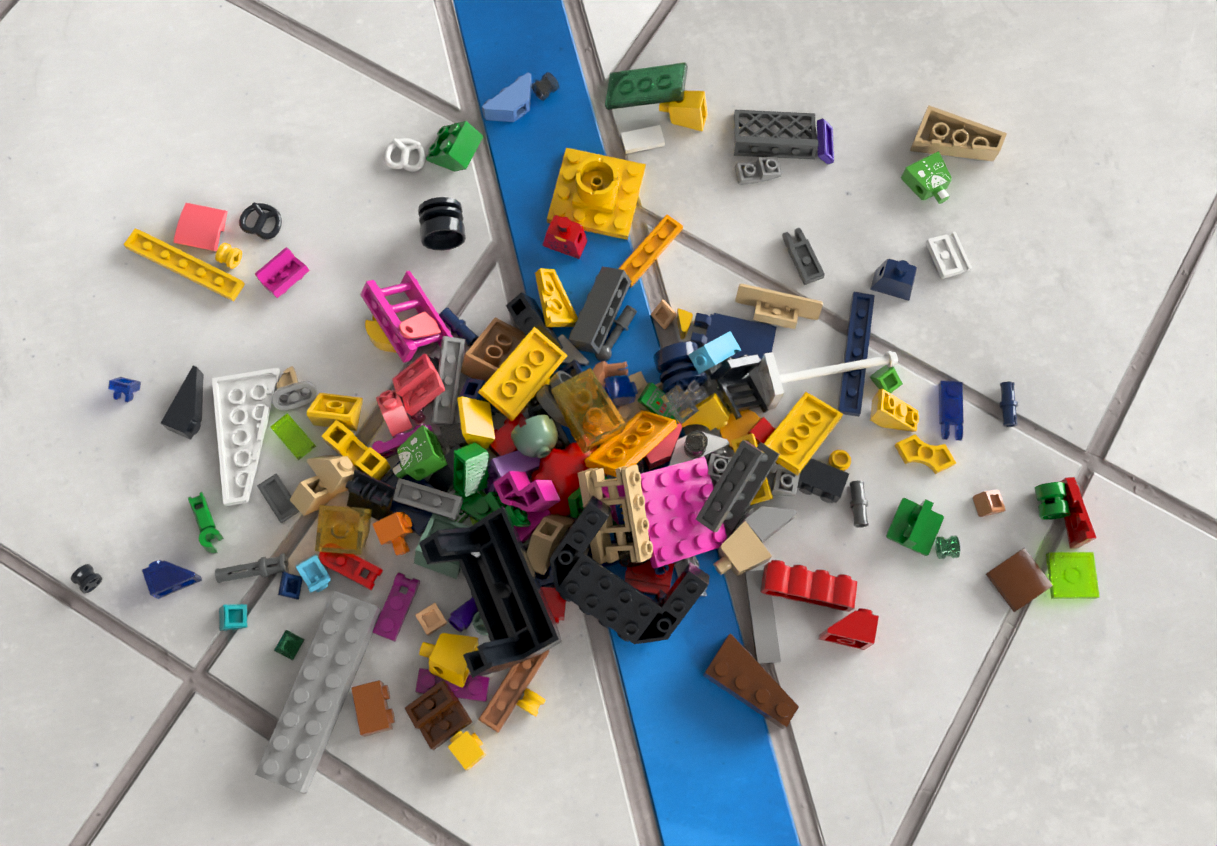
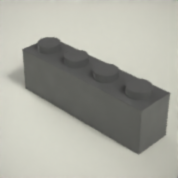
M602 266L599 274L596 276L591 292L588 294L585 305L580 311L578 320L570 333L569 340L577 350L595 354L600 353L632 282L624 270Z

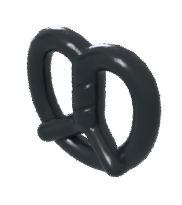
M253 202L252 205L242 212L239 219V226L243 232L256 234L258 237L266 240L274 238L279 233L282 225L280 212L273 206L264 203ZM256 211L259 217L254 227H247L245 222L248 215ZM275 217L273 230L270 233L262 232L266 220Z

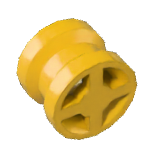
M222 243L215 255L217 262L226 263L227 267L231 269L236 268L242 259V251L238 248L233 249L228 243Z
M526 688L523 698L518 700L516 705L536 717L540 705H544L546 700Z

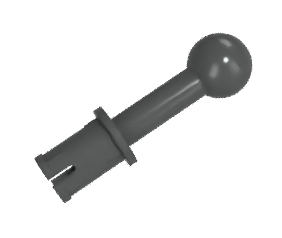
M626 305L619 318L614 320L615 328L602 346L600 353L595 354L598 361H608L612 356L611 349L622 331L629 330L628 326L637 313L631 306Z

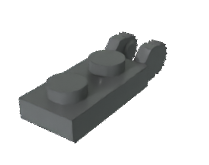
M800 228L795 229L794 234L798 241L795 244L788 232L783 233L782 238L804 285L823 279L825 273Z

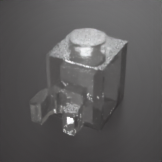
M695 380L690 383L686 391L680 385H676L661 397L670 413L681 424L699 411L694 401L700 400L707 395L702 388L695 392L700 387Z

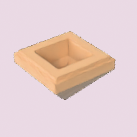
M663 299L651 313V316L665 330L677 314Z

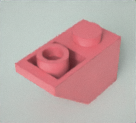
M395 390L384 391L380 396L376 397L392 437L413 428L402 401Z
M681 423L677 424V427L643 457L649 470L670 461L681 433Z

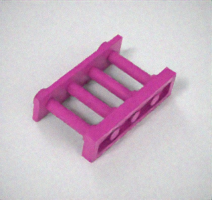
M406 271L400 284L382 289L378 287L374 280L366 281L360 295L403 363L411 361L418 347L437 342L441 348L443 336L453 337L410 271ZM405 292L410 301L390 305L385 297ZM414 308L418 314L426 312L437 321L441 332L437 335L414 340L411 338L407 339L400 333L399 325L401 321L396 313Z

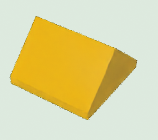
M319 393L307 410V417L314 426L330 427L337 419L349 430L357 431L363 398Z
M462 396L457 397L463 437L468 445L475 442L484 449H487L495 440L490 403Z

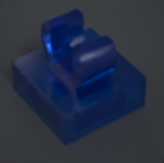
M118 377L109 380L108 389L115 390L113 393L115 400L120 399L121 394L124 393L125 402H130L134 397L133 392L140 390L141 382Z

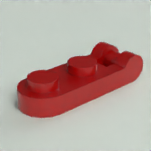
M334 544L324 546L319 553V559L324 566L371 591L375 586L374 581L377 576L380 577L383 572L376 565ZM364 569L370 571L366 579L360 576Z

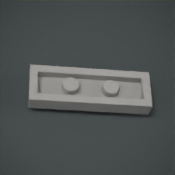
M401 478L398 480L393 498L395 502L453 520H457L464 500L460 496Z

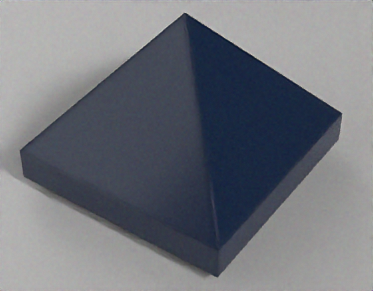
M282 572L278 595L299 600L303 578L298 575Z

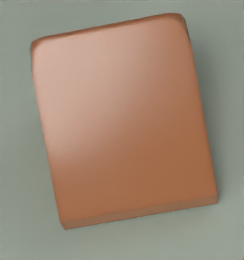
M999 490L983 491L973 496L979 517L1006 511Z

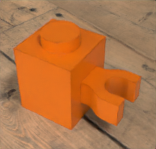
M395 512L372 524L381 545L392 543L396 556L410 552L404 537L413 533L411 528L412 521L405 512Z

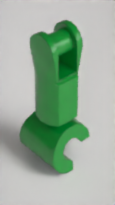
M200 492L199 496L194 498L190 496L188 500L200 530L199 542L207 552L215 554L218 553L217 549L210 541L214 538L219 541L224 538L215 529L216 526L203 492ZM203 504L204 507L196 509V506Z

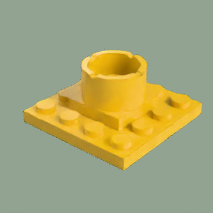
M566 148L548 212L547 223H551L554 215L568 217L571 221L581 224L584 231L628 240L646 164Z

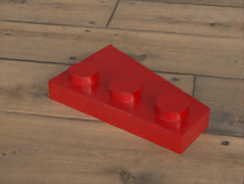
M1068 477L1060 482L1065 484L1067 496L1064 500L1068 501L1071 514L1064 517L1069 546L1072 549L1080 548L1097 537L1075 477Z

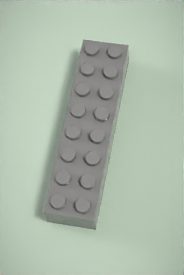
M334 591L255 775L298 792L307 793L373 635V629L382 611L378 606Z

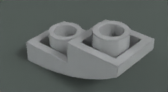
M759 157L756 162L737 163L734 167L739 185L768 181L782 175L778 157Z

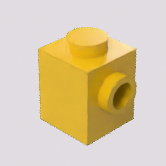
M459 731L450 739L449 750L467 771L486 756V753L480 747L483 742L475 732L471 735L468 731L464 733Z

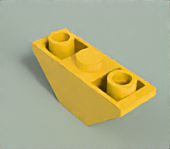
M879 389L872 399L870 421L882 428L910 432L917 431V423L919 422L918 410L884 389Z

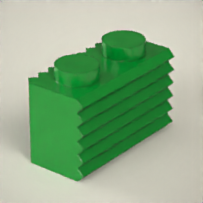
M475 442L469 444V446L466 445L461 449L454 450V490L464 498L487 488L488 484L487 462L489 454L486 449Z

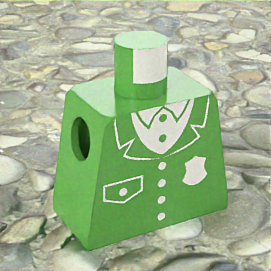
M939 151L905 168L901 179L921 200L934 196L937 202L941 204L949 199L950 196L946 189L952 181V177Z
M420 426L398 448L397 453L401 462L393 468V472L401 479L408 474L416 480H422L446 466L447 462L437 435L425 426Z

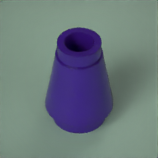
M471 597L470 600L450 613L451 617L448 619V622L459 632L468 629L474 615L479 611L474 598Z

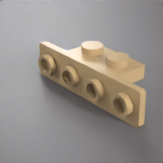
M741 283L739 284L735 299L737 303L755 306L753 320L792 329L796 328L798 316L818 320L823 306L822 301Z

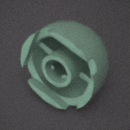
M537 415L525 420L526 425L521 428L517 425L513 429L511 439L518 451L527 457L544 458L550 454V451L557 443L558 431L553 419H549L548 415Z

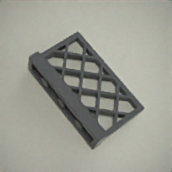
M735 110L734 156L815 160L818 149L815 113ZM739 117H747L750 121L744 124L739 120ZM761 118H767L770 122L764 125L759 120ZM787 119L790 123L785 126L780 120ZM810 120V124L805 127L800 121ZM756 124L761 129L754 132L749 127ZM776 125L781 130L774 133L769 128ZM794 125L801 130L797 134L790 130ZM745 131L750 136H739V134ZM766 132L771 137H760L759 135ZM786 133L791 138H781L779 136ZM806 134L811 139H801L800 137Z

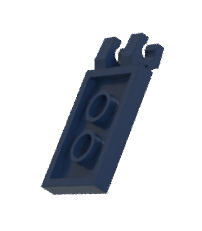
M696 313L693 326L707 329L706 336L701 333L692 332L690 341L695 342L698 348L731 331L741 351L730 357L737 359L745 354L748 356L758 354L760 360H762L764 354L772 352L777 327L718 313L710 314V316Z

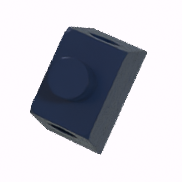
M887 259L876 269L870 290L909 301L917 267L910 265L905 260Z

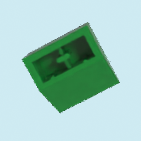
M467 121L442 126L437 132V139L428 149L429 154L426 160L454 172L466 170L483 135Z

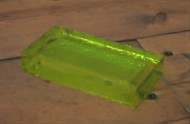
M288 413L270 426L298 461L316 447Z

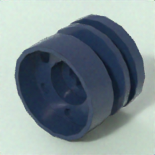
M695 342L674 343L658 350L654 354L653 358L656 369L659 373H662L659 379L665 394L686 393L701 387L707 382L706 373L702 372L699 374L688 356L699 349Z

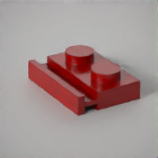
M629 556L625 582L645 594L657 595L660 590L667 593L670 590L674 564H668V571L663 567L666 573L657 575L649 560L632 562L631 556Z

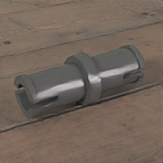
M860 480L850 482L852 498L850 508L853 509L854 526L856 528L867 527L869 525L866 510L868 500H865L864 482Z

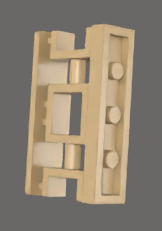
M631 465L617 468L616 479H605L603 468H590L579 472L578 478L583 507H585L592 495L609 507L614 504H622L625 524L613 525L610 513V516L590 543L593 560L599 564L605 562L612 563L619 559L618 551L630 550L632 562H644L651 558L653 544L649 540L648 535L649 521L646 518L645 498L642 494L641 475L638 471V466ZM617 485H624L625 497H619ZM608 486L610 498H603L601 487ZM632 531L634 542L627 543L625 532ZM616 532L617 543L611 544L609 533Z

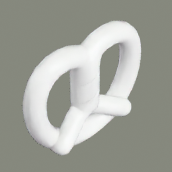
M407 138L393 139L385 150L384 161L392 169L403 168L407 171L415 172L423 167L425 152L420 142ZM396 146L401 150L399 163H393L390 159L391 152ZM417 149L419 161L416 165H409V154Z

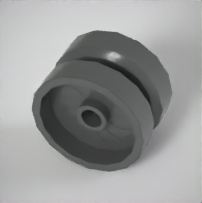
M558 371L550 379L551 385L545 384L537 392L536 396L542 408L556 422L569 428L579 420V414H585L593 406V402L579 382L568 373Z

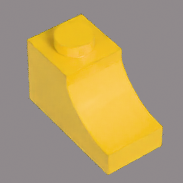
M713 393L680 414L677 422L681 423L682 428L692 424H700L708 427L710 431L714 428L719 430L728 423L727 420L730 414L717 394Z

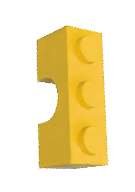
M337 419L321 436L327 445L341 456H347L360 472L380 481L391 469L385 458L371 447L365 446L352 431Z

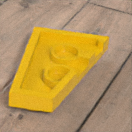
M540 268L535 272L546 327H574L578 317L555 269Z

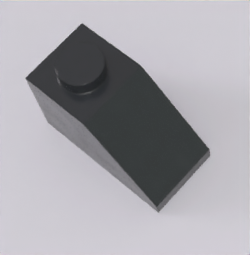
M458 444L445 455L447 465L434 472L428 481L437 490L450 493L454 489V450L461 449Z

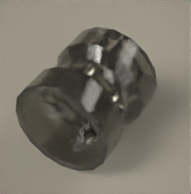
M546 72L540 81L536 80L532 83L531 88L534 94L544 101L551 92L554 93L559 89V83L551 73Z
M701 431L690 432L684 443L685 454L693 459L702 457L708 445L707 436Z

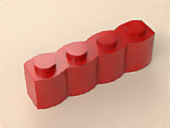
M771 560V562L764 565L761 593L829 607L840 611L849 612L855 609L857 581L852 580L849 575L840 574L835 577L829 575V572L826 570H815V572L807 570L806 566L793 565V567H790L780 560Z

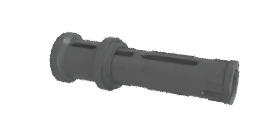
M285 553L273 558L261 557L257 562L215 569V578L217 583L258 575L266 578L270 574L288 573L289 563ZM247 569H248V571H246V572H240V573L232 574V572H237V571H242V570H247Z

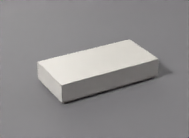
M660 125L621 133L625 154L665 146Z

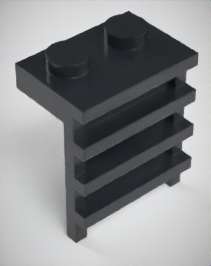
M745 354L737 359L727 358L721 362L722 366L710 376L711 380H716L718 384L716 389L723 393L724 397L722 400L724 403H728L730 407L728 412L729 414L733 413L736 420L742 417L741 411L758 407L761 408L763 413L769 411L749 375V372L761 363L758 354L752 356ZM748 385L750 388L749 390L731 394L728 389ZM754 396L756 401L736 405L733 401Z

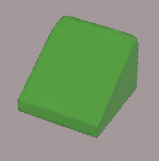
M885 365L870 376L878 389H884L889 393H892L903 384L894 366L889 368Z

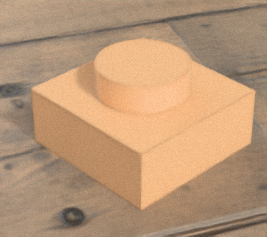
M436 603L415 615L427 636L448 624Z

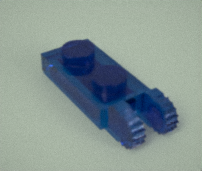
M940 381L939 424H941V437L947 440L950 435V425H954L955 440L961 441L964 423L963 382Z

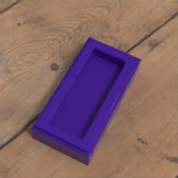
M822 118L816 120L818 157L829 165L834 163L833 127Z

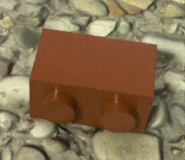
M378 680L351 687L360 735L366 737L392 730V723H395L393 709L388 708L387 700L390 699L388 685H384L382 681Z

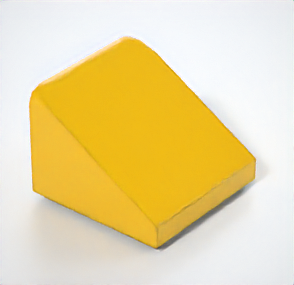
M678 308L676 319L680 339L684 340L692 323L693 315L691 312Z

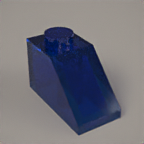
M628 376L604 379L602 391L609 410L635 401L636 394H638L637 387L634 381L630 382Z
M157 560L150 563L149 567L142 569L149 593L157 599L202 581L201 576L195 572L167 561Z

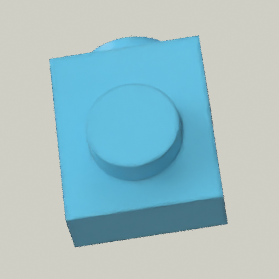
M316 553L296 565V569L307 584L310 593L315 590L320 592L329 586L328 582L331 581V577Z

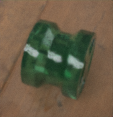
M956 535L949 538H944L943 536L936 537L935 550L938 559H945L947 556L959 558L960 542Z

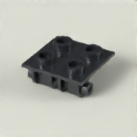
M354 470L352 481L349 480L346 484V488L349 489L347 506L378 521L389 516L396 488Z

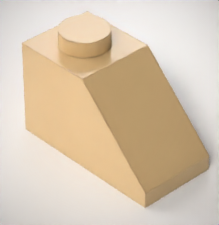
M323 455L307 460V463L331 495L349 490L346 488V484L349 480L352 481L354 470L357 469L347 456Z
M314 476L299 483L290 501L305 516L321 509L338 493L331 495L318 476Z

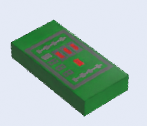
M652 382L647 384L637 400L651 413L674 420L678 418L683 410L681 406Z

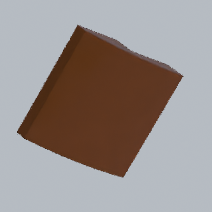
M1025 548L986 573L989 580L1013 612H1016L1053 586Z
M443 680L405 707L414 727L420 729L432 750L438 748L472 723L456 695Z

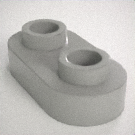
M300 381L275 390L272 402L277 409L286 411L313 402L316 398L317 390L312 382ZM307 388L310 392L303 394L301 390ZM287 395L288 399L285 401L281 400L280 396Z

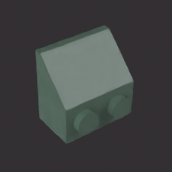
M433 513L419 542L437 530L467 528L470 526ZM418 543L415 550L414 564L457 579L461 570L459 561L427 565Z

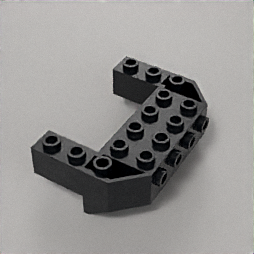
M592 495L571 527L567 529L550 557L556 591L559 592V595L564 600L572 601L578 605L584 614H591L597 618L603 627L616 631L618 636L624 641L641 644L668 640L709 585V575L690 562L667 593L660 590L653 600L587 556L591 547V541L606 522L612 510L611 507Z

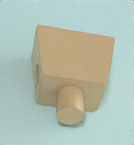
M745 521L719 547L718 552L722 558L713 565L720 575L731 569L736 576H739L746 571L767 563L772 555Z

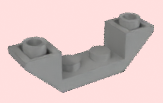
M711 453L708 475L718 482L732 458ZM779 468L775 473L769 472L767 479L772 496H795L800 473L797 476L791 471Z

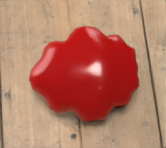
M573 442L564 450L553 448L549 455L540 458L539 469L533 472L532 482L535 480H551L561 500L548 509L551 514H559L561 516H568L570 514L568 497L580 488L578 473L590 469L586 467L584 460L597 450V447L584 446L579 442Z

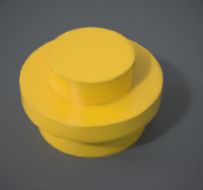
M835 450L830 454L828 462L830 466L845 471L851 464V457L844 450Z

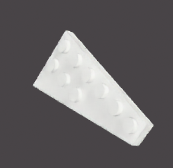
M278 367L212 378L222 497L225 506L249 502L272 406V397L280 373Z

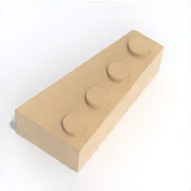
M928 105L910 151L930 154L939 151L941 155L994 161L1002 148L1007 133Z

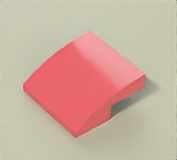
M185 203L178 221L173 243L217 251L220 232H224L228 211Z
M425 353L392 379L396 394L402 397L405 410L411 416L445 391L435 366Z

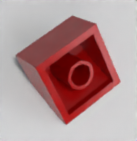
M859 608L858 611L855 610L827 628L819 635V640L865 650L875 643L879 616L872 614L873 611Z

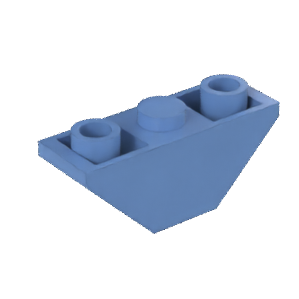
M528 72L524 76L518 77L509 87L503 88L494 98L488 99L482 106L483 118L489 121L515 122L530 111L531 74Z

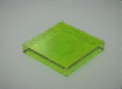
M1048 552L1046 554L1049 581L1053 585L1050 587L1051 599H1097L1100 597L1094 552Z

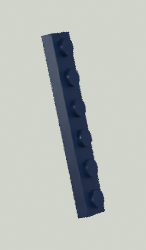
M853 292L844 363L864 360L868 357L875 295ZM866 368L842 372L838 411L841 413L860 416Z

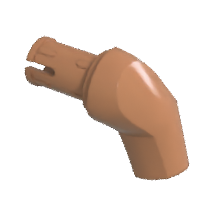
M602 361L596 364L587 378L584 387L591 399H597L601 387L607 382L609 377L628 376V369H624L628 367L627 362L608 364Z

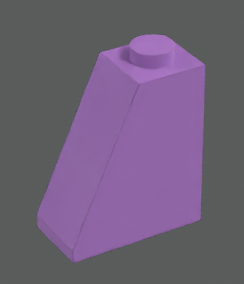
M519 451L493 458L487 466L489 478L487 480V488L484 489L486 495L490 492H497L493 482L509 471L526 472L528 479L531 478L533 472L539 469L540 458L527 457Z

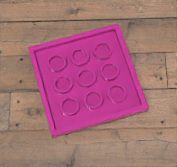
M705 457L640 474L642 494L645 498L646 518L649 521L648 535L649 540L653 544L652 557L650 558L652 568H658L719 548L727 540L723 523L718 532H713L696 520L714 489L711 477L708 475L709 469Z

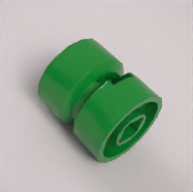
M1063 482L1044 483L1034 487L1036 499L1041 502L1038 505L1040 519L1053 520L1071 515L1068 501L1064 500L1067 494Z

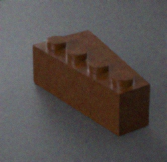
M730 633L703 676L781 729L786 728L799 706Z

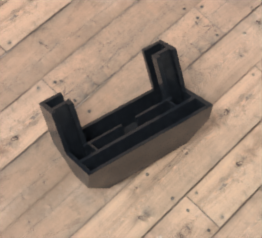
M503 506L471 527L437 530L419 542L427 565L459 561L462 573L466 578L471 595L475 600L480 617L487 630L490 642L479 645L477 651L468 652L463 655L472 678L503 671L533 658L562 642L556 621L521 538Z

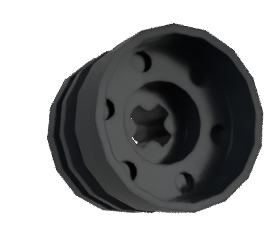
M437 197L428 199L419 205L420 236L423 246L432 250L444 251L459 247L465 242V227L462 222L464 219L463 210L459 201L449 197Z

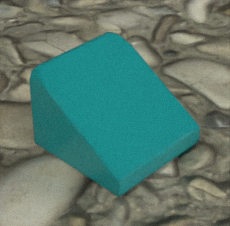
M247 604L222 605L219 608L220 631L248 627Z

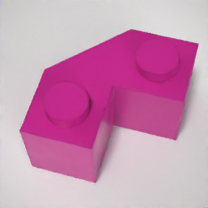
M509 471L493 482L502 503L521 508V510L527 512H544L561 501L551 480H535L530 483L526 472Z

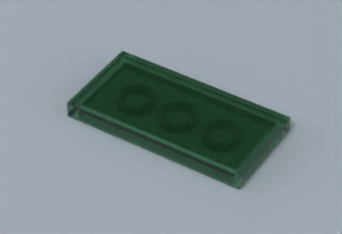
M686 62L610 73L605 101L606 109L683 100L688 69Z

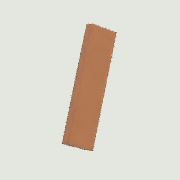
M547 650L512 666L478 720L499 733L550 651Z

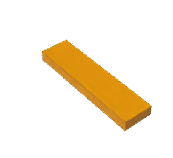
M668 214L619 267V269L626 272L632 281L629 287L632 288L683 230V225Z

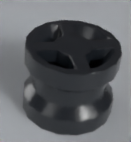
M90 564L79 567L70 578L74 584L80 586L79 588L84 594L91 592L102 582V576L94 573V569Z

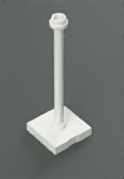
M887 351L885 356L779 375L774 354L771 352L764 354L757 368V373L766 406L769 410L776 408L784 395L782 383L885 364L890 368L898 364V357L896 352Z

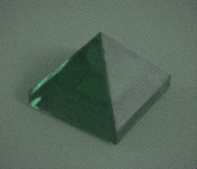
M285 630L274 651L294 660L305 639Z

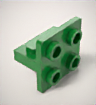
M902 498L886 538L917 553L928 556L944 516L932 511L934 503L927 499L919 505L911 500Z

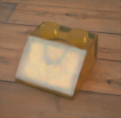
M319 505L315 551L362 555L370 532L372 509Z

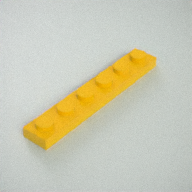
M137 228L133 230L123 244L126 249L233 302L245 285L242 280Z

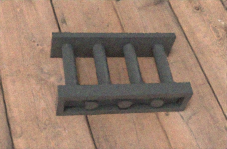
M742 440L696 520L713 532H718L722 523L728 529L734 531L780 454L762 442L759 443L758 447H755L748 441Z

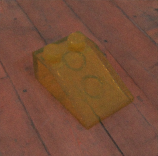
M591 368L551 389L572 436L584 454L621 434L627 424Z

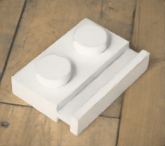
M956 232L930 238L926 241L927 248L941 279L971 270L972 267Z

